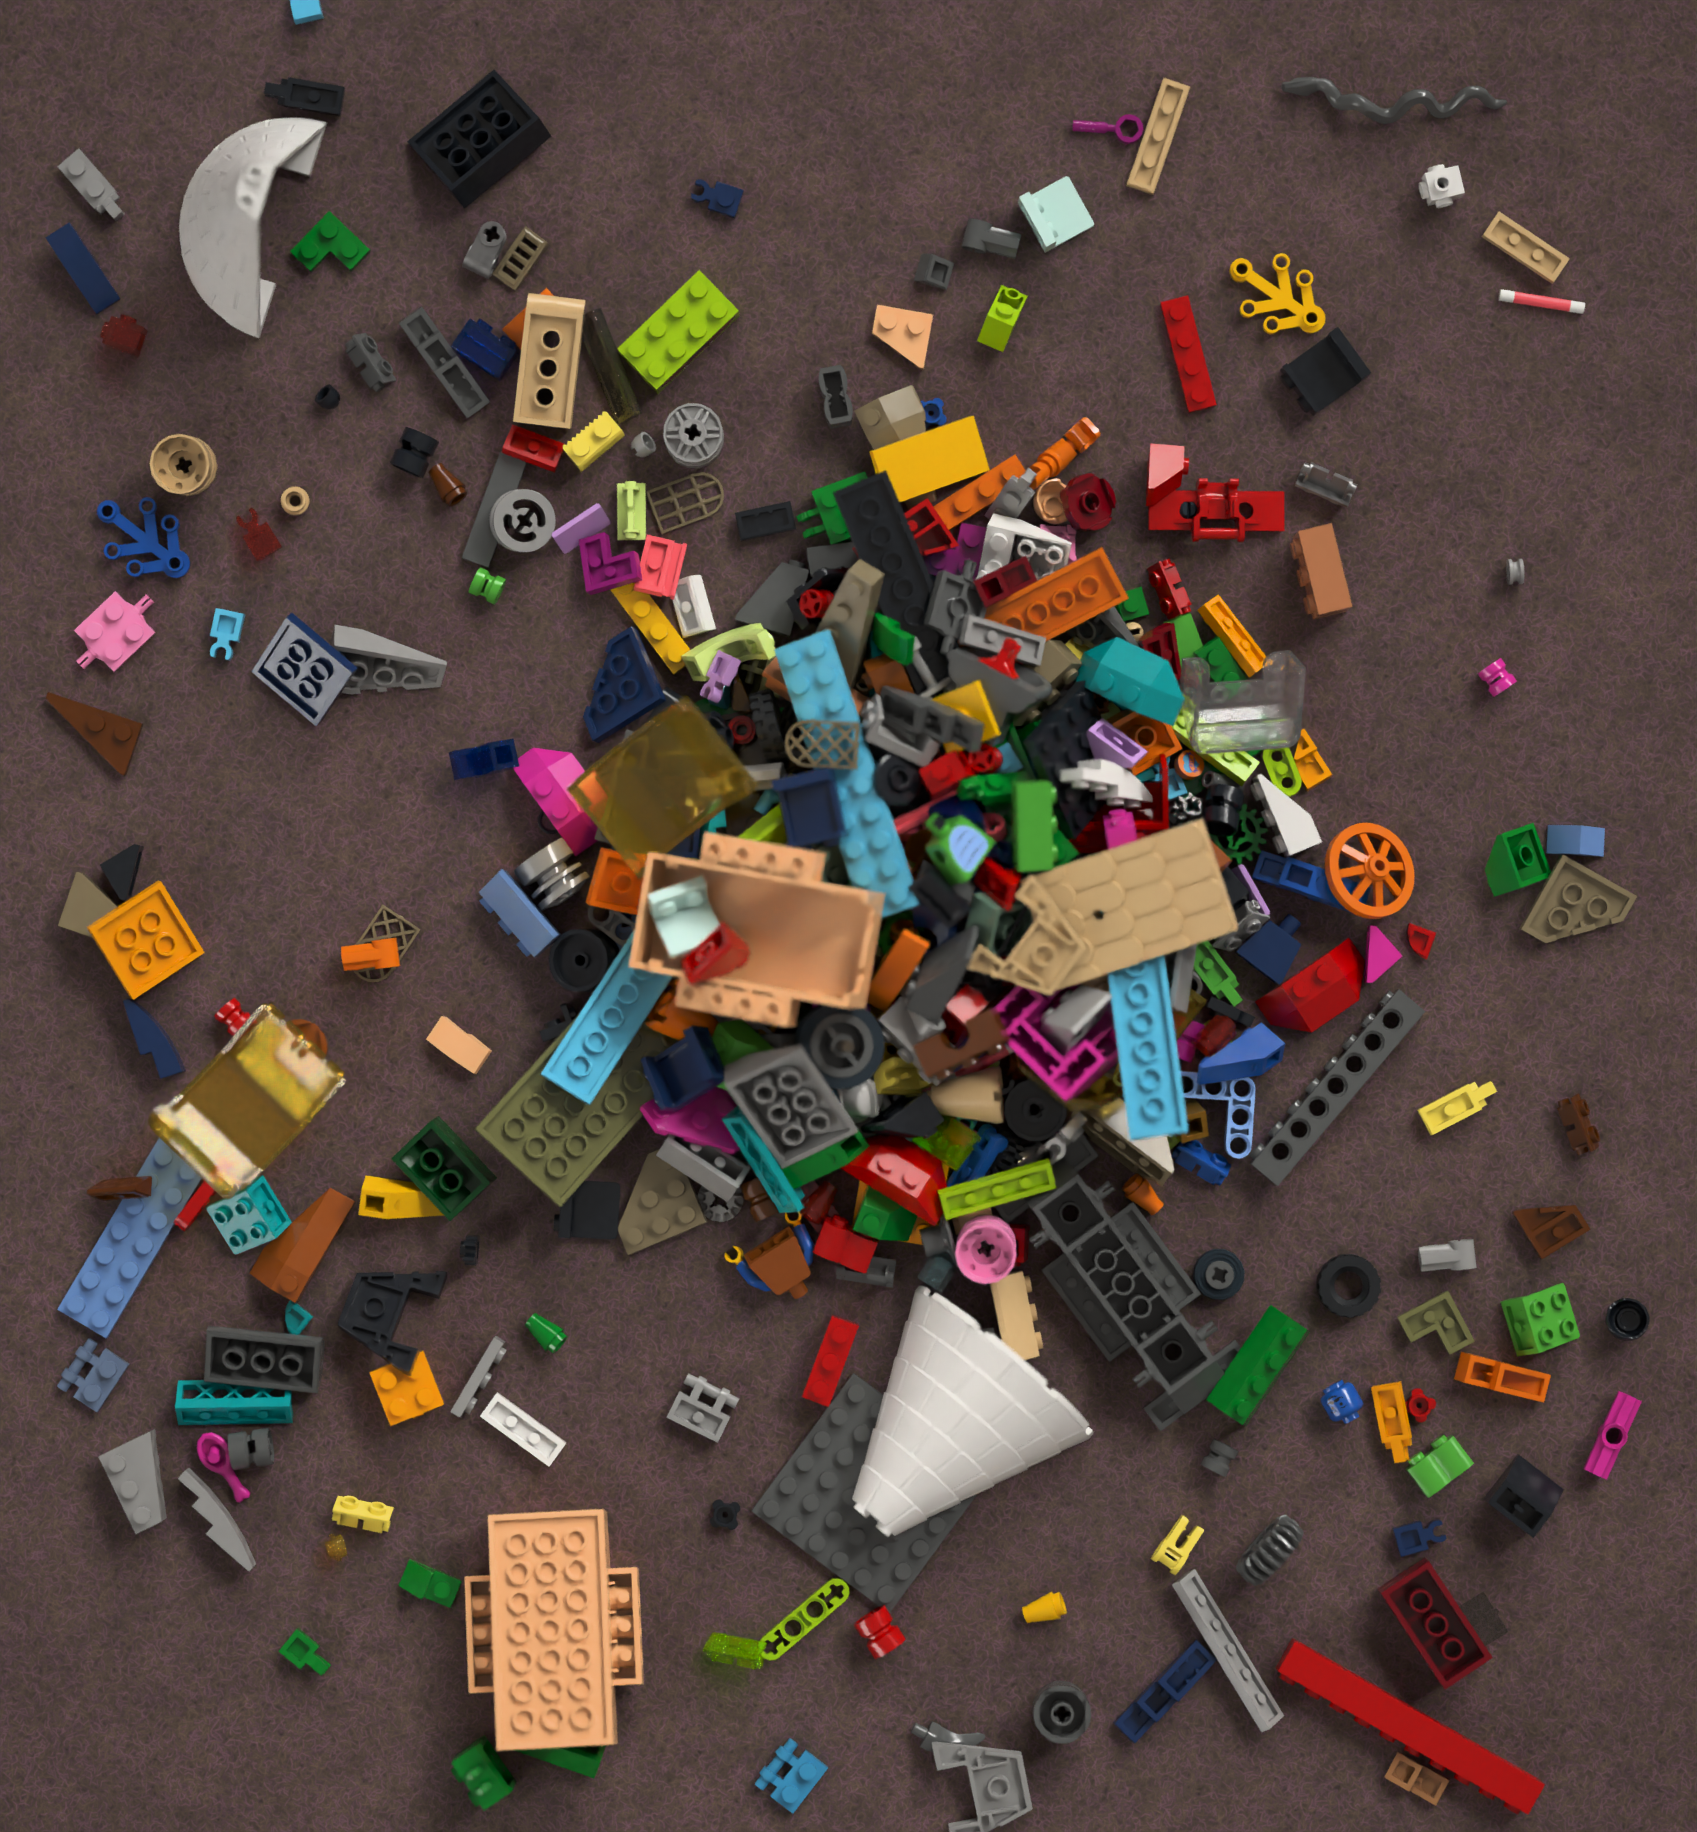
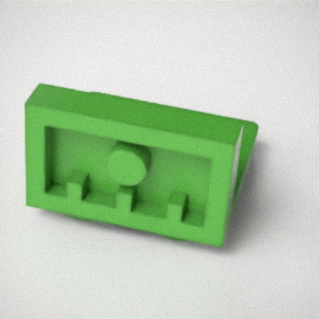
M1564 1283L1556 1284L1527 1296L1501 1301L1517 1356L1538 1354L1580 1337Z

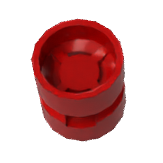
M885 1605L877 1607L854 1623V1627L862 1638L869 1639L866 1646L874 1659L884 1656L906 1640L898 1625H891L893 1618Z

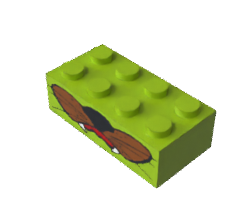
M699 270L617 348L618 353L659 394L740 316L739 310Z

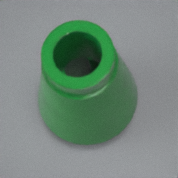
M534 1313L525 1324V1327L529 1329L545 1351L549 1350L553 1354L562 1347L568 1338L563 1328L539 1316L537 1313Z

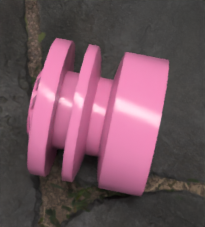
M991 1215L976 1216L964 1224L958 1234L955 1254L957 1265L966 1277L974 1282L988 1284L997 1282L1008 1275L1014 1266L1017 1247L1015 1234L1009 1224L1001 1218ZM982 1241H986L988 1245L992 1244L991 1251L987 1252L985 1248H981Z

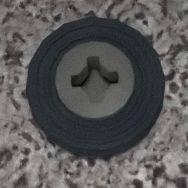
M1213 1249L1205 1252L1198 1258L1194 1266L1193 1279L1196 1287L1203 1295L1213 1300H1224L1233 1297L1241 1289L1245 1271L1242 1262L1234 1253L1226 1249Z

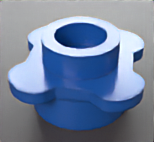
M934 398L933 401L927 402L921 401L926 414V429L930 425H944L946 416L943 415V401L940 398ZM933 411L934 415L930 416L928 412Z

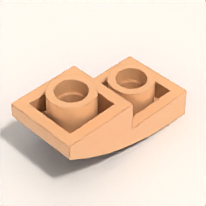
M441 1016L426 1039L448 1057L474 1074L478 1073L492 1052L475 1036L467 1034L449 1018Z

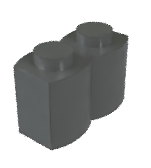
M841 365L821 368L819 371V388L821 395L825 399L824 414L826 422L831 429L850 426L853 420V407L847 395L846 373Z

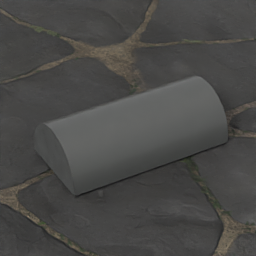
M209 1325L206 1330L204 1382L318 1393L323 1371L324 1337Z

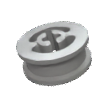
M516 489L504 493L494 503L489 517L490 529L496 541L506 549L516 552H531L544 546L551 538L552 532H554L556 521L550 502L542 494L529 489ZM521 499L533 503L541 515L540 526L537 525L536 514L529 512L525 518V521L528 523L527 526H520L517 529L516 533L526 534L531 532L532 538L524 542L514 540L508 535L504 527L505 515L508 517L507 523L509 528L516 529L520 523L517 519L518 515L524 516L528 512V508H513V503Z

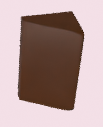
M140 1176L105 1179L87 1189V1194L101 1201L146 1198L151 1196L152 1177Z

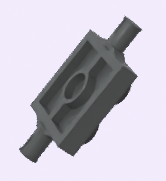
M965 560L961 575H954L945 570L938 572L923 624L944 636L940 653L946 656L950 650H953L955 641H960L965 616L973 615L984 619L987 607L984 606L972 579L977 563L970 560Z

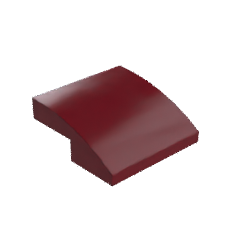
M1174 623L1159 625L1140 637L1138 640L1140 648L1169 661L1176 679L1183 678Z

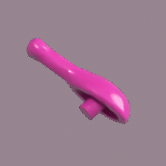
M212 1432L202 1434L197 1440V1453L202 1464L210 1471L218 1473L226 1479L234 1493L236 1502L240 1503L244 1499L249 1498L250 1491L241 1484L231 1467L226 1440Z

